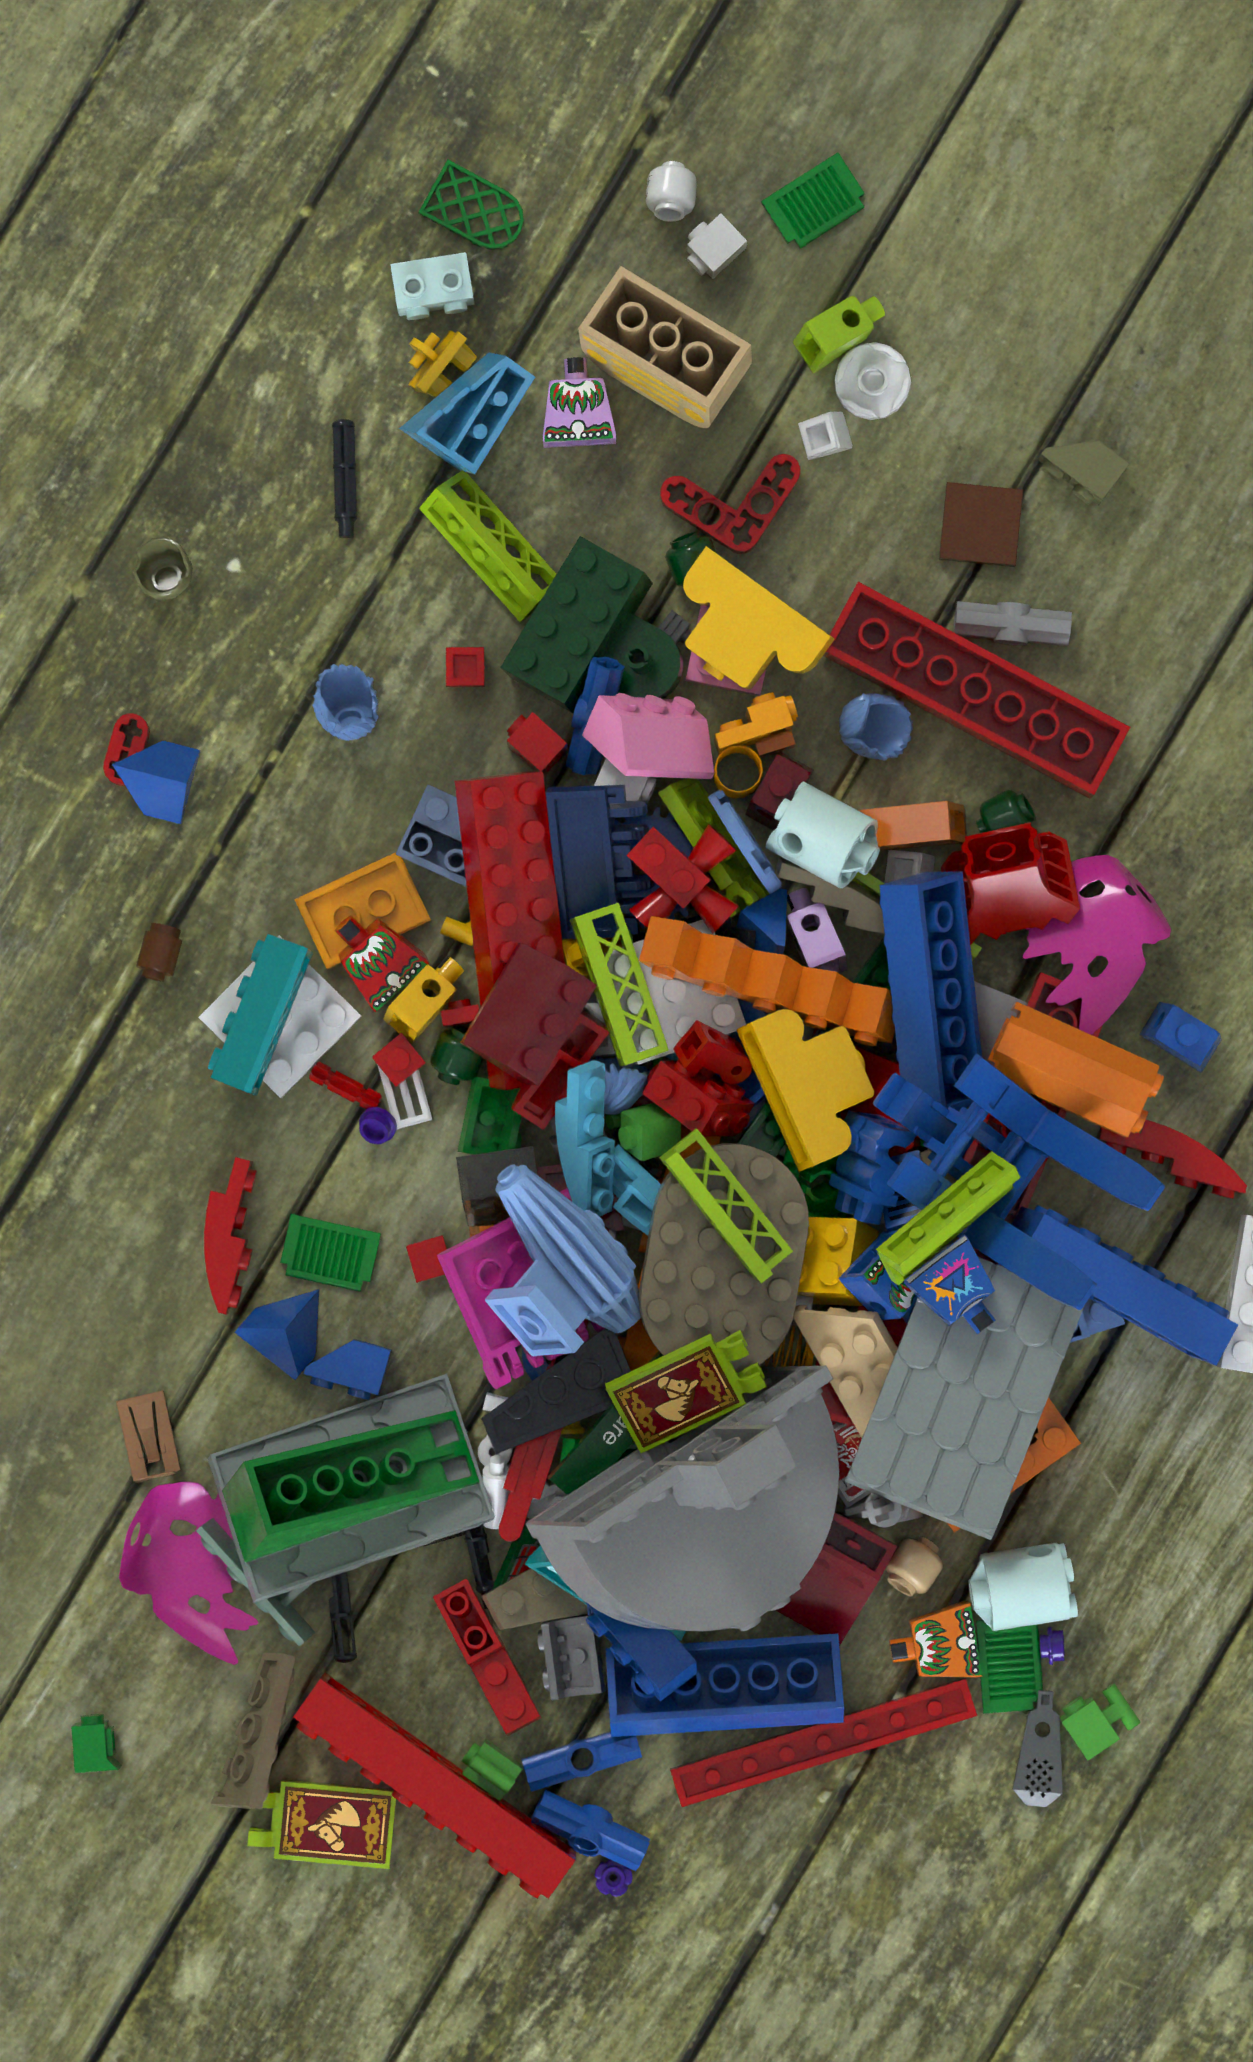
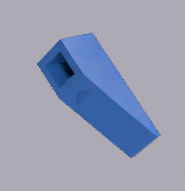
M586 1602L587 1614L589 1616L586 1618L587 1624L598 1637L605 1635L613 1645L610 1647L612 1654L622 1666L629 1664L637 1675L634 1676L635 1681L645 1694L650 1695L653 1693L661 1702L697 1674L696 1660L672 1632L665 1629L645 1628L624 1623L596 1610Z

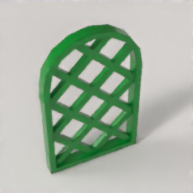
M447 159L435 183L431 186V190L419 210L420 215L465 238L472 244L489 250L503 249L512 244L520 235L524 224L523 209L513 195L504 188L498 187ZM453 168L467 175V177L456 180ZM448 169L451 181L440 184ZM471 181L475 194L461 198L458 184ZM476 181L491 189L479 192ZM453 186L457 199L443 203L440 190ZM436 193L439 204L426 208L433 194ZM495 194L498 207L485 210L481 197ZM500 194L506 196L512 203L503 205ZM477 199L480 212L466 215L463 203ZM459 204L462 217L449 221L445 208ZM516 207L519 211L520 220L508 223L505 210ZM440 209L444 221L429 214V212ZM500 212L504 225L490 228L486 215ZM482 217L486 230L472 233L469 220ZM464 222L467 234L451 225ZM518 226L516 233L512 236L510 228ZM506 230L508 240L501 244H495L492 233ZM488 235L490 244L475 238Z

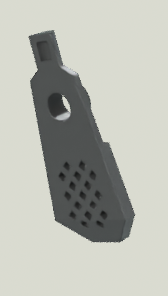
M1038 1690L1037 1708L1030 1711L1027 1717L1012 1787L1026 1806L1046 1807L1063 1794L1060 1716L1052 1710L1053 1691ZM1040 1722H1046L1050 1727L1049 1733L1045 1736H1038L1035 1732V1727Z

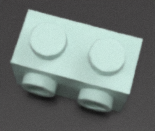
M466 252L390 264L399 316L406 315L407 320L427 318L430 316L429 311L444 309L445 314L461 313L467 311L468 305H474Z

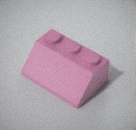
M618 693L616 696H598L582 736L625 776L712 779L714 775L707 719L695 709L696 706L692 701L679 696L674 697V699H661L654 695H646L645 698L631 697L623 693Z

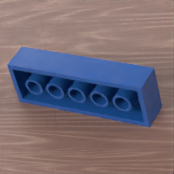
M963 871L923 872L879 885L880 907L882 909L885 932L884 945L887 950L889 969L888 982L891 987L893 1005L892 1020L895 1025L897 1042L896 1057L899 1063L900 1076L923 1090L947 1109L950 1106L958 1111L962 1107H970L973 1101L954 1087L975 1054L982 1057Z
M1036 1205L1034 1210L1021 1206L1011 1225L1067 1259L1097 1284V1288L1089 1299L1185 1354L1217 1366L1238 1327V1324L1227 1319L1230 1313L1228 1310L1211 1301L1207 1302L1197 1297L1198 1293L1180 1283L1176 1284L1168 1279H1164L1166 1277L1164 1273L1147 1264L1144 1266L1134 1261V1256L1116 1246L1111 1247L1103 1242L1099 1245L1102 1238L1082 1227L1078 1228L1070 1223L1066 1226L1069 1219L1039 1205Z
M838 1634L681 1643L696 1660L697 1674L661 1702L653 1693L650 1695L645 1694L635 1681L634 1676L637 1674L629 1664L622 1666L614 1657L610 1648H606L611 1737L844 1723V1699Z

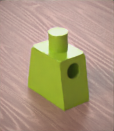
M854 295L850 296L807 321L794 339L793 344L814 374L865 341L874 329L873 323L885 316L884 308L875 296L870 297L861 304Z

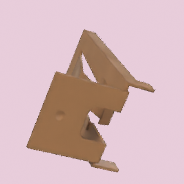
M164 1391L116 1401L133 1481L141 1483L157 1477L175 1475L177 1471H182ZM155 1401L159 1445L165 1472L148 1476L142 1447L128 1407L132 1408L137 1428L145 1447L148 1463L160 1461L153 1420L152 1402Z

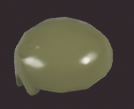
M167 537L152 538L138 549V563L134 570V576L144 594L156 600L177 598L189 586L192 578V563L178 542Z

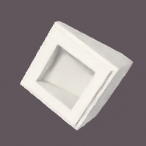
M828 412L798 423L808 460L852 448L843 412Z
M889 850L884 883L923 872H933L935 857L920 852Z

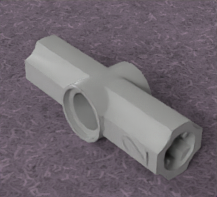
M957 601L953 632L959 636L994 639L993 641L996 643L1007 645H1028L1029 642L1068 646L1071 634L1072 612L1032 609L1031 605L1014 602H999L997 605Z

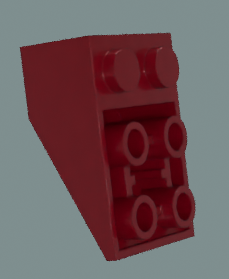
M835 1511L822 1550L809 1572L799 1583L801 1589L789 1596L791 1601L787 1605L775 1611L819 1635L838 1634L840 1646L879 1582L897 1549V1545Z

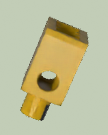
M449 956L436 969L427 964L388 1006L383 1020L399 1034L402 1033L412 1045L439 1015L440 1011L446 1007L447 1003L452 1000L457 990L453 984L462 975L464 969ZM424 989H430L436 996L428 997L423 991Z

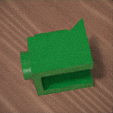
M104 1714L80 1716L81 1722L71 1726L75 1773L119 1770L122 1765L113 1757L116 1753L114 1726H109L108 1720H104Z

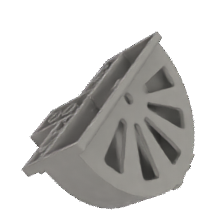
M827 1366L761 1368L765 1375L764 1381L767 1387L754 1393H743L746 1399L745 1405L646 1452L640 1453L639 1449L633 1451L529 1520L526 1526L532 1538L538 1539L544 1553L563 1581L582 1600L613 1619L645 1628L703 1632L726 1630L729 1628L746 1631L755 1627L761 1622L760 1616L769 1610L774 1611L784 1607L791 1601L789 1596L801 1589L799 1583L809 1572L821 1552L835 1513L839 1484L838 1449L831 1418L821 1395L823 1392L821 1387L833 1380Z

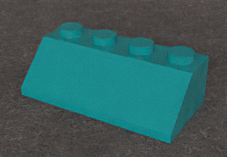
M267 934L265 941L260 939L257 941L250 961L256 963L251 977L244 975L236 997L242 1000L236 1013L229 1012L222 1029V1033L227 1034L222 1049L215 1048L208 1065V1069L213 1070L212 1079L257 1096L312 958L313 952L310 949Z

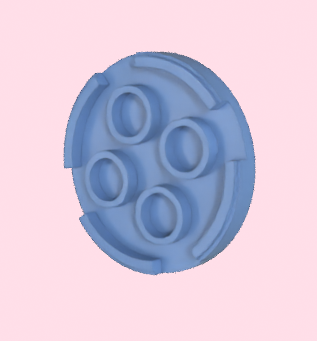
M719 789L708 796L718 816L767 891L772 894L781 888L782 882L774 873L773 866L749 828L735 811V807L724 791Z

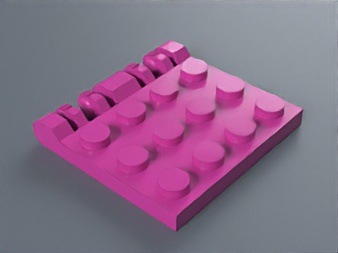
M568 1188L560 1191L561 1194L572 1201ZM509 1217L437 1254L482 1358L483 1369L487 1379L495 1389L510 1383L511 1376L517 1379L524 1375V1369L515 1349L521 1343L485 1302V1299L493 1289L513 1287L534 1263ZM591 1321L593 1328L598 1333L605 1329ZM582 1322L575 1332L585 1343L589 1339V1334L584 1322ZM522 1345L526 1358L533 1368H538L544 1364L543 1356H531ZM563 1354L544 1356L551 1361Z

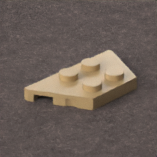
M807 1305L795 1306L793 1318L820 1366H827L833 1378L830 1381L832 1387L860 1436L863 1437L898 1349L878 1312L862 1310L849 1312L846 1309L831 1307L827 1312L808 1310Z

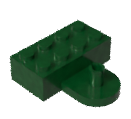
M580 536L500 668L513 680L567 711L574 713L580 695L583 694L588 667L593 657H609L618 660L621 665L625 666L618 693L645 698L646 695H654L661 699L669 696L679 684L683 673V658L679 647L667 633L634 615L653 585V582L645 572Z

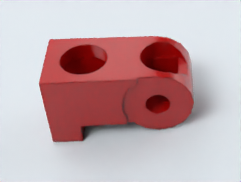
M698 1020L694 1022L673 1048L684 1069L694 1074H697L704 1067L719 1074L725 1083L738 1084L748 1078L752 1072V1064L749 1058L745 1056L740 1042Z

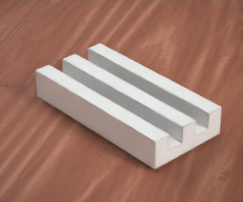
M378 1066L390 1113L397 1123V1130L433 1120L419 1069L412 1074L423 1114L415 1115L405 1080L399 1086L408 1118L401 1120L390 1079Z

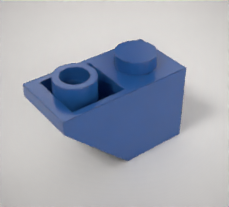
M354 1339L306 1366L304 1375L312 1377L310 1384L331 1390L334 1383L349 1387L347 1394L370 1400L371 1393L379 1395L381 1392L392 1349Z

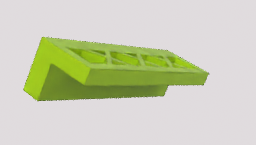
M460 471L439 485L419 509L519 622L523 621L537 608L555 578L556 573L467 472ZM459 484L470 496V501L462 500L452 488ZM480 515L488 517L495 524V530L487 528L481 522ZM506 544L514 546L519 551L520 558L512 557L506 550ZM531 573L539 574L549 586L542 590L531 578Z
M619 903L570 919L590 981L597 985L594 993L605 1025L610 1032L609 1037L619 1066H626L669 1051ZM612 913L618 929L612 941L609 942L597 936L592 920ZM619 937H621L624 949L616 945ZM600 943L609 947L605 956ZM613 950L628 958L630 967L624 979L609 972L607 962ZM632 973L637 986L629 982ZM613 980L621 984L618 992H616ZM626 987L640 993L643 1003L637 1016L622 1010L619 1000ZM645 1011L649 1023L641 1019ZM625 1017L634 1021L630 1030ZM638 1024L653 1031L657 1043L656 1047L637 1053L632 1036Z
M694 1129L659 1157L756 1281L762 1284L773 1275L771 1269L793 1252L698 1129ZM695 1141L705 1152L703 1169L689 1167L680 1155L682 1151ZM710 1160L718 1170H709ZM695 1173H700V1174H702V1179H701V1181H700V1179L696 1176ZM708 1174L724 1176L728 1181L727 1199L714 1198L707 1190ZM734 1190L742 1201L733 1200ZM719 1204H726L725 1211ZM732 1205L746 1206L753 1213L751 1230L738 1229L731 1220ZM758 1221L766 1231H757ZM743 1234L750 1235L749 1242ZM756 1236L771 1237L780 1250L764 1262L754 1250Z
M991 1151L876 1248L891 1281L900 1285L1014 1188L1012 1184L1021 1178L1016 1167Z

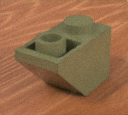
M1100 440L1048 447L1044 449L1038 459L1043 463L1041 469L1048 476L1058 482L1063 478L1074 486L1072 492L1080 500L1087 504H1091L1094 501L1098 505H1100L1130 464Z

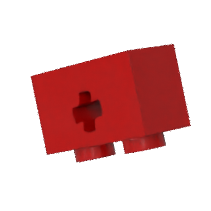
M533 712L528 718L520 715L507 730L509 736L507 739L508 748L533 771H542L544 776L568 751L567 743Z

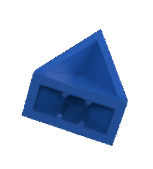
M161 741L112 764L143 815L182 824L200 750Z
M778 889L741 910L736 931L734 932L736 939L740 941L741 938L737 935L741 932L742 938L745 941L744 944L747 945L743 934L744 931L748 941L747 946L751 949L783 955L786 937L787 890Z
M319 1289L255 1308L234 1333L296 1380L316 1356Z

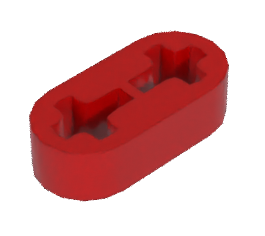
M128 713L122 715L116 721L103 765L105 776L109 781L119 786H125L121 778H116V771L111 769L112 763L121 761L123 751L127 752V757L146 749L149 740L150 729L148 723L137 714ZM132 721H137V728L142 731L140 737H133L130 748L125 747L127 735L122 732L123 726H130Z

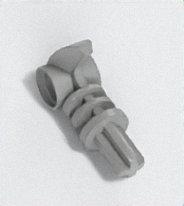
M874 1493L862 1498L848 1508L844 1506L847 1518L868 1517L870 1524L882 1528L893 1526L898 1522L923 1517V1514L919 1511Z

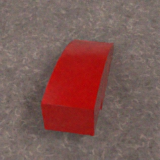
M583 1009L539 1086L523 1083L511 1107L512 1110L544 1130L555 1115V1102L567 1097L568 1070L587 1063L610 1033L604 1022Z

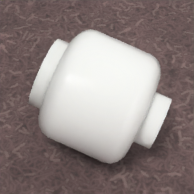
M667 161L662 166L650 171L646 189L648 209L658 219L669 222L679 221L685 215L692 212L695 206L697 180L694 173L677 161Z

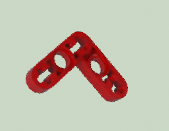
M779 454L774 456L768 462L737 510L683 476L667 478L661 486L660 499L663 506L722 546L734 553L745 554L757 545L796 486L800 477V465L791 455ZM785 463L791 465L790 474L793 475V478L791 480L788 478L782 479L777 490L784 491V493L779 497L772 488L761 484L764 480H767L771 485L777 473L773 467L775 465L782 467ZM679 485H683L685 487L684 495L692 501L695 494L702 497L695 503L691 515L684 512L689 508V504L683 500L678 499L675 503L669 501L671 494L667 489L670 486L676 489ZM766 494L771 497L773 508L769 513L758 514L752 509L751 501L755 495ZM711 504L719 509L720 519L716 524L705 525L699 520L698 512L702 506ZM745 511L752 520L763 524L760 528H757L753 523L748 531V537L751 541L749 543L742 541L739 545L733 543L735 536L731 531L734 528L736 530L743 528L747 518L740 516Z

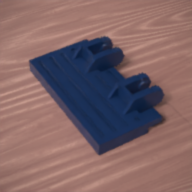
M625 785L549 787L546 791L562 939H576L570 919L619 903L622 914L631 913L629 909L645 897L623 898L622 891L647 890L655 886V882L648 875H634L633 861L626 856L631 851V843L613 842V840L642 839L649 831L648 825L644 824L615 825L614 817H637L648 813L645 802L626 800ZM612 913L592 920L597 936L601 938L614 937L618 928ZM625 916L624 920L631 934H639V920L635 916Z

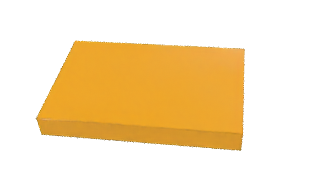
M396 852L294 899L327 970L341 964L339 953L348 944L335 932V929L350 915L364 929L376 919H380L400 935L431 922L402 857L397 856Z

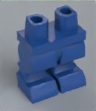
M848 1110L843 1121L847 1123L851 1130V1144L846 1151L838 1156L836 1161L837 1174H831L829 1185L839 1190L835 1209L844 1213L854 1214V1219L860 1222L880 1225L884 1205L896 1207L898 1195L894 1194L896 1191L887 1185V1182L899 1166L889 1157V1148L894 1146L906 1148L914 1141L916 1135L903 1125L882 1115Z

